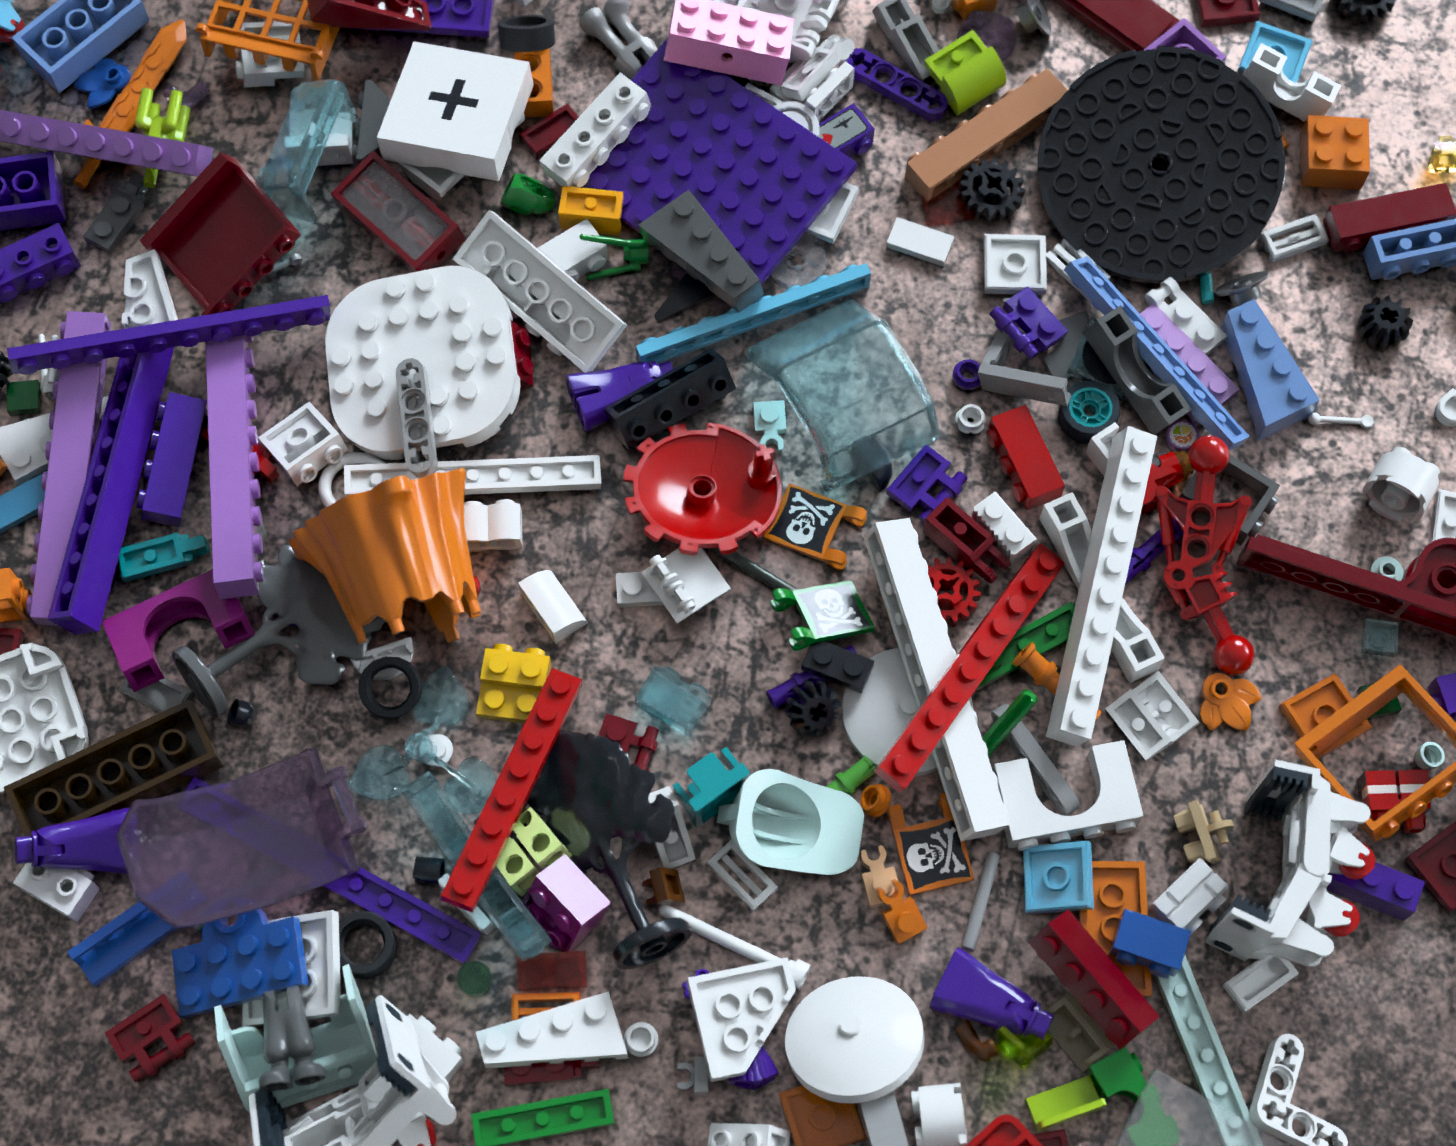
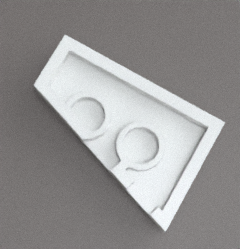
M153 249L127 259L124 279L125 313H122L121 323L124 329L178 320L161 260L156 250Z

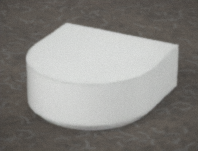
M1454 388L1446 393L1435 407V415L1438 421L1449 427L1456 426V390Z

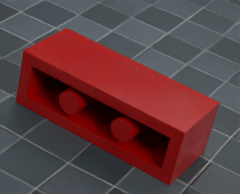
M1026 404L991 417L988 430L986 431L987 439L991 447H996L1001 456L999 463L1005 475L1009 474L1014 483L1012 490L1016 500L1023 502L1026 510H1030L1062 497L1065 484Z

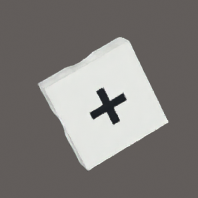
M413 42L377 135L382 158L387 161L419 167L444 168L457 174L499 181L512 147L513 132L522 119L533 88L530 63Z

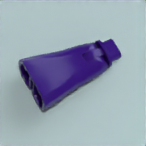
M644 361L607 370L566 375L567 390L583 430L587 432L608 421L609 419L604 410L605 407L673 369L671 362L666 361L657 364L656 361L651 363L650 361Z
M129 807L87 819L51 825L38 829L36 832L31 831L30 836L15 837L16 864L31 863L32 867L46 869L90 870L133 874L135 869V820L132 809Z
M959 947L954 951L929 1006L932 1010L976 1021L1007 1033L1021 1036L1023 1034L1024 1037H1028L1030 1033L1042 1040L1045 1038L1054 1018L1053 1014L1041 1009L1042 1004L1039 1002L1037 1004V1001L1025 991L1005 980Z

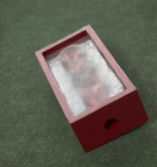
M372 151L330 193L341 210L411 272L438 268L466 240L458 224L375 151Z

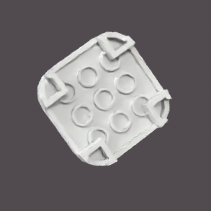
M33 643L21 644L20 648L0 655V794L6 793L4 786L87 748L89 744L88 729L67 667L61 657L49 648Z

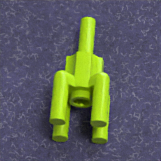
M142 88L135 126L144 131L143 135L184 142L190 108L181 105L183 93L178 90L171 91L165 118L160 116L161 106L151 103L153 90ZM146 168L143 181L145 187H155L158 170Z

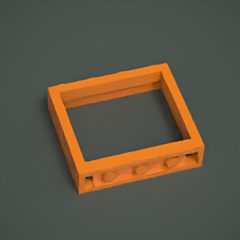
M1401 664L1294 742L1296 754L1308 767L1320 769V776L1330 782V792L1355 801L1316 756L1402 692L1456 749V722ZM1456 761L1375 822L1369 817L1365 823L1359 824V826L1374 842L1382 837L1387 839L1400 828V823L1408 817L1411 819L1416 818L1427 808V803L1435 797L1443 798L1454 788V783H1456Z

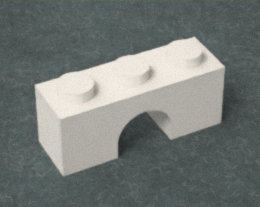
M1261 43L1243 75L1259 89L1269 103L1298 117L1303 122H1305L1308 115L1325 116L1341 85L1315 71L1306 82L1296 83L1290 81L1283 73V66L1288 57Z

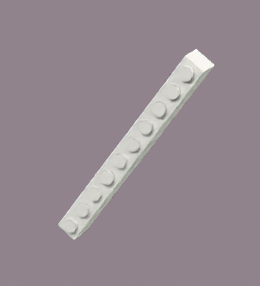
M1130 426L1119 432L1112 440L1046 733L1048 738L1076 747L1092 738L1157 441L1156 435Z
M910 518L877 522L863 537L919 709L957 654L951 646L947 623L942 618L938 606V596L935 589L932 588L928 575V565L922 557L918 545V534L913 529ZM968 700L932 751L961 842L995 835L1010 825L1008 809L1002 802L998 790V779L992 771L988 759L987 745L981 738L977 715Z

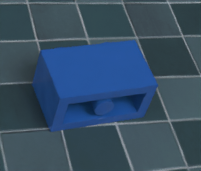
M1124 909L1119 917L1108 954L1116 956L1115 960L1123 965L1135 967L1136 964L1149 968V973L1155 976L1169 978L1170 975L1174 977L1180 971L1191 931Z

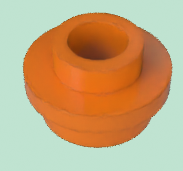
M882 784L867 786L860 797L861 807L866 814L872 817L883 815L891 803V792L888 787Z

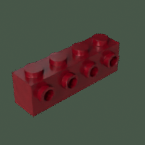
M1441 183L1329 206L1322 222L1333 253L1339 251L1354 252L1363 246H1367L1371 236L1455 219L1456 208L1447 183Z
M1069 909L1049 922L1028 942L1036 951L1038 957L1049 966L1058 977L1060 983L1071 992L1081 1004L1083 1010L1093 1018L1104 1031L1106 1037L1119 1050L1134 1040L1160 1017Z

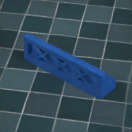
M182 871L74 946L67 953L81 967L91 984L96 987L207 909L209 905L193 881Z

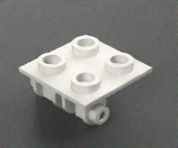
M679 548L664 558L656 555L649 561L651 566L641 572L676 623H679L731 590L702 548H698V554L695 556L681 554Z

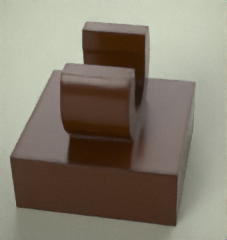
M659 867L649 871L650 878L644 880L642 886L646 888L653 887L655 895L646 900L647 904L675 906L685 902L678 870Z

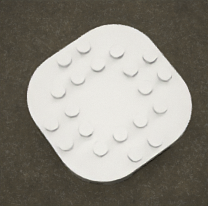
M444 266L365 283L350 292L338 304L330 317L325 336L330 402L338 427L353 445L365 453L380 459H404L396 368L399 363L408 358L418 360L426 369L428 375L436 448L463 443L465 447L474 446L489 439L501 429L499 426L509 413L513 414L518 403L520 377L517 374L511 327V321L513 322L512 314L501 291L492 280L470 268ZM411 369L410 375L407 376L412 387H416L413 375L417 373L415 369ZM419 396L411 398L407 403V409H419L423 399ZM414 427L410 433L411 439H421L426 433V427Z

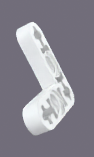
M1283 1034L1271 1041L1250 1106V1117L1254 1125L1294 1146H1329V1143L1323 1140L1326 1137L1331 1138L1330 1143L1333 1146H1348L1346 1135L1341 1129L1290 1104L1304 1056V1048L1301 1041L1292 1034ZM1283 1045H1287V1052L1290 1053L1291 1056L1283 1060L1285 1050L1280 1047ZM1271 1073H1277L1282 1077L1284 1082L1283 1090H1276L1271 1085ZM1270 1107L1269 1113L1274 1117L1267 1119V1112L1262 1110V1108ZM1293 1119H1298L1304 1124L1306 1129L1304 1137H1299L1293 1132L1291 1126Z

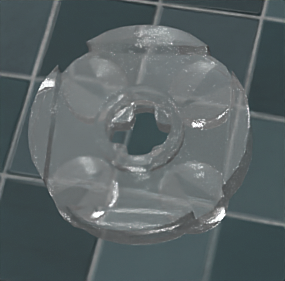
M805 232L771 273L769 278L780 287L788 289L791 286H803L812 283L817 277L825 275L827 254L823 249L822 242L813 234ZM797 255L801 256L802 265L794 266L788 260L789 258L795 259Z

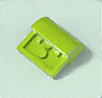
M973 30L924 60V67L941 87L940 92L946 96L948 105L957 116L1006 85V73L998 54L992 46L987 48Z

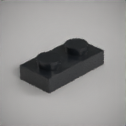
M823 641L810 645L802 662L801 670L862 694L874 667V660Z

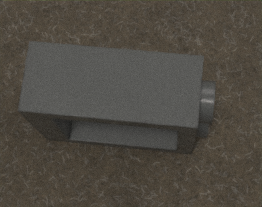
M1230 455L1229 462L1223 469V472L1263 496L1246 523H1243L1236 543L1242 545L1247 536L1255 537L1263 525V522L1259 521L1263 512L1269 515L1279 501L1275 494L1280 485ZM1197 471L1181 493L1180 498L1193 500ZM1198 511L1193 514L1194 517L1206 524L1210 521V517L1206 512Z

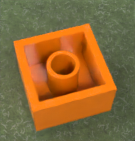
M1308 115L1300 132L1301 186L1361 190L1370 173L1369 118Z

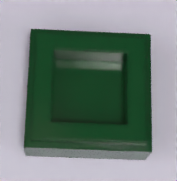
M38 380L10 382L9 385H6L7 412L10 416L41 412V384Z

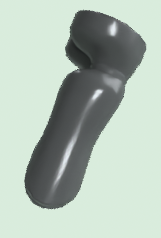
M299 986L287 987L288 1009L279 1011L275 991L263 992V1055L271 1069L262 1074L258 1080L259 1089L262 1091H280L293 1087L289 1069L290 1056L294 1058L295 1068L293 1075L296 1085L307 1086L326 1078L325 1068L312 1061L315 1052V1042L307 1021Z

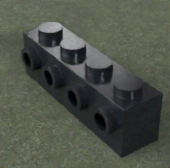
M710 348L608 405L604 410L617 439L628 449L638 447L648 437L651 438L659 432L668 431L667 427L673 426L682 419L698 414L702 408L712 402L724 399L728 393L736 389L725 359Z

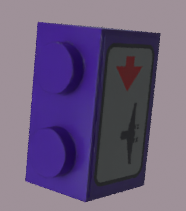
M854 103L819 123V138L849 158L855 154L862 155L872 147L875 129Z

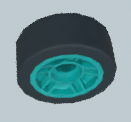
M1083 381L1074 384L1067 390V392L1071 393L1068 406H1059L1058 420L1061 429L1069 438L1079 443L1089 444L1091 437L1116 422L1117 424L1120 416V403L1117 395L1108 386L1096 381ZM1085 409H1089L1093 416H1087L1084 413Z

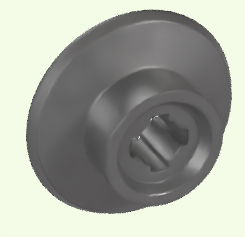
M1025 0L1024 3L1016 6L1018 18L1028 33L1039 28L1045 35L1052 34L1048 15L1040 0Z
M1258 271L1237 277L1219 286L1215 290V294L1218 296L1229 295L1233 306L1242 305L1252 299L1256 300L1262 296L1259 284L1267 279L1268 272Z

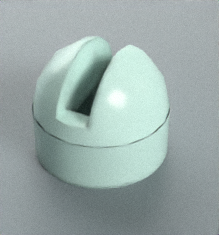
M1426 742L1418 747L1414 758L1417 766L1421 769L1433 770L1444 762L1445 754L1437 743Z

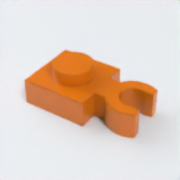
M893 879L891 882L894 886V893L891 896H886L884 890L880 887L876 888V895L889 907L882 911L881 914L894 941L900 944L926 930L928 927L914 899L908 897L903 900L904 887L898 880Z

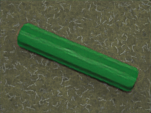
M1024 689L982 737V740L987 745L988 758L1038 701L1037 696L1029 689Z

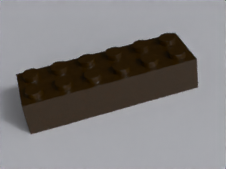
M189 699L4 786V790L24 836H30L31 831L36 832L38 829L51 825L87 819L129 807L133 811L189 784L194 776L199 779L224 766L198 709Z

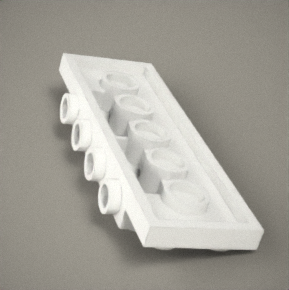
M488 210L453 257V260L461 267L476 270L491 279L506 300L512 317L518 318L519 316L526 322L524 327L536 337L543 336L548 341L546 346L560 357L564 354L585 373L594 370L627 327L626 323L491 210Z

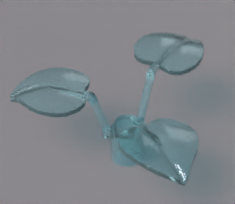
M447 666L440 668L423 684L422 696L415 707V713L421 722H434V724L427 730L424 729L421 733H414L407 738L404 761L402 762L400 752L391 746L377 745L372 747L361 757L353 775L349 779L347 784L351 789L371 799L389 800L396 798L409 786L410 778L404 768L409 766L411 759L419 763L434 761L453 775L447 780L444 787L445 799L449 806L463 814L482 812L497 781V777L491 767L482 760L466 758L461 762L458 770H455L436 756L437 746L429 738V735L439 728L440 722L447 726L455 725L465 717L469 708V698L466 689Z

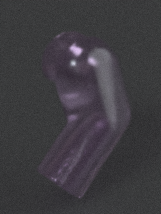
M200 80L190 90L181 91L183 93L181 105L188 106L189 108L195 106L211 92L210 88L205 82ZM172 85L164 90L167 104H169L171 91H179L178 87Z

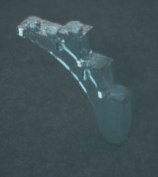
M428 771L401 789V792L440 852L454 868L468 841L471 830L440 783ZM495 866L478 904L492 922L493 927L503 941L514 950L522 961H525L540 954L544 947L552 941Z

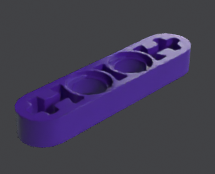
M862 48L853 49L852 54L845 60L855 68L854 79L928 121H939L945 117L948 100L942 92ZM863 61V65L859 64L857 67L853 65V62ZM885 72L892 79L889 82L881 83L876 80L875 76L878 73ZM904 87H912L916 90L917 94L913 97H906L901 94L900 90ZM938 103L939 108L935 107L933 110L929 108V105Z

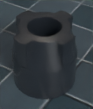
M417 856L413 870L415 882L439 885L438 880L445 874V859Z

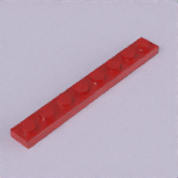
M554 668L551 669L441 894V901L471 913L474 912L582 687V679Z

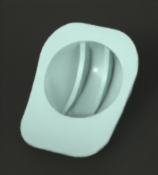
M764 769L754 772L744 781L733 804L719 806L717 823L729 826L730 836L736 848L747 859L757 865L796 872L835 875L850 869L856 863L859 856L864 812L854 798L842 791L824 787L779 770Z

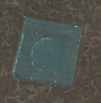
M1366 618L1363 622L1361 653L1395 657L1398 649L1399 623Z

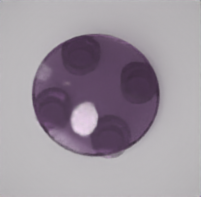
M974 10L959 27L957 39L973 30L987 48L991 46L994 48L1001 62L1007 59L1015 48L1016 32L1014 23L1010 18L1004 17L999 13Z

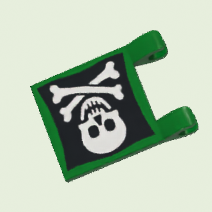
M851 580L793 591L785 588H778L773 591L775 600L770 602L773 610L781 612L796 604L807 627H795L791 630L793 638L789 639V644L794 651L802 650L817 642L870 633L875 630V626Z

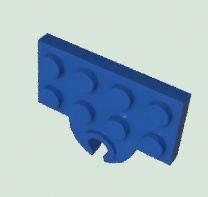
M234 900L233 907L238 912V918L232 926H229L228 916L231 912L229 905L224 903L218 905L206 919L202 929V942L171 950L179 1017L187 1019L213 1012L214 1007L219 1005L224 1009L263 998V992L274 990L278 994L286 992L287 987L299 986L300 988L308 986L300 918L293 916L268 923L267 915L260 907L242 900Z

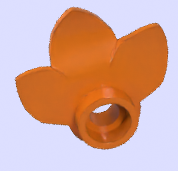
M1224 673L1211 674L1204 680L1202 685V693L1205 699L1200 708L1201 719L1210 731L1216 729L1222 722L1233 729L1246 731L1251 723V709L1249 705L1261 700L1260 691L1246 679L1232 680ZM1217 683L1222 684L1224 687L1222 695L1217 694L1215 691Z

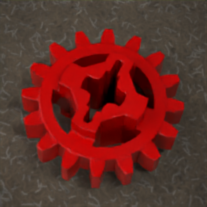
M951 557L947 558L945 564H941L938 558H934L933 567L928 565V575L932 588L935 589L938 596L939 609H942L940 610L942 618L945 621L950 620L951 625L955 627L959 617L966 622L969 619L968 611L975 613L978 605L974 601H979L981 592L976 591L979 588L980 581L976 579L971 580L974 570L964 571L963 561H960L955 566L952 565ZM964 587L967 593L965 602L962 601L963 597L960 594Z

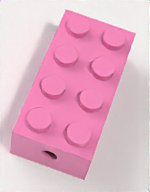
M675 0L670 19L664 61L782 86L790 57L794 18L711 0Z

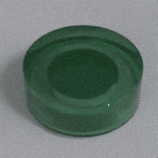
M470 961L460 968L457 974V982L464 994L471 997H479L490 989L492 975L484 963Z

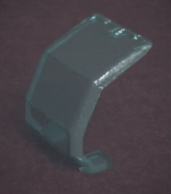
M848 299L747 349L750 361L778 383L809 433L819 454L825 479L820 481L825 492L844 486L941 437L934 403L913 362L887 322L853 299Z

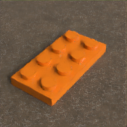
M1092 861L1094 910L1078 911V921L1144 998H1151L1152 979L1149 968L1136 964L1135 967L1123 965L1115 960L1116 956L1108 954L1119 917L1124 909L1148 916L1145 861Z

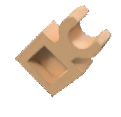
M882 845L878 846L879 858L877 860H870L865 849L861 850L860 854L862 865L869 869V872L861 875L870 909L887 905L877 897L876 888H882L886 896H891L894 893V886L891 880H898L894 866L884 868L886 850Z

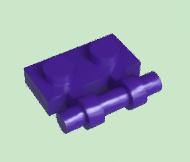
M1028 286L1004 303L1002 308L1007 314L999 306L989 313L995 320V326L1001 333L1005 332L1014 342L1013 346L1019 353L1023 352L1030 360L1039 353L1033 344H1036L1044 352L1062 340L1068 333V330ZM1017 323L1026 334H1023L1015 324Z
M925 444L887 488L886 494L909 512H912L918 504L923 506L925 510L919 516V519L925 524L926 517L946 497L951 499L959 495L962 491L961 486L966 482L967 476L960 471L953 478L948 476L945 472L950 468L951 462ZM937 483L942 487V490L934 499L928 492Z

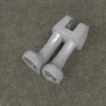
M608 0L605 3L603 12L599 7L588 10L581 17L579 25L586 34L597 37L612 51L616 57L614 62L615 68L632 80L642 68L636 56L639 55L642 61L646 63L656 52L657 46L650 38L642 37L630 23L627 17L630 7L629 0ZM607 21L624 37L629 45L626 47L610 29Z

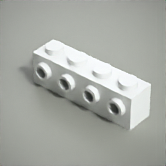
M619 73L539 160L545 174L561 186L580 188L584 186L592 171L598 165L600 166L606 162L612 149L618 143L620 144L626 140L630 130L638 121L640 122L646 118L652 107L647 92L622 73Z

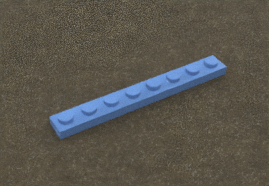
M1086 256L1070 261L1064 271L1071 278L1072 283L1081 289L1091 300L1094 308L1101 311L1103 315H1106L1121 305L1138 330L1137 347L1140 356L1151 367V371L1155 376L1166 383H1174L1191 407L1192 410L1190 412L1194 420L1202 424L1212 436L1222 439L1229 450L1243 445L1250 436L1091 259Z

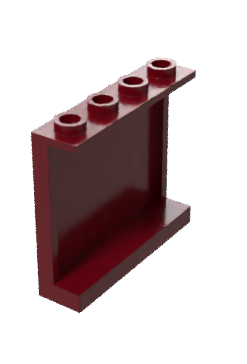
M220 152L139 241L147 250H156L162 260L205 310L201 314L203 316L233 311V308L239 301L253 291L254 285L273 270L274 264L279 258L294 247L295 241L301 236V233L239 161Z

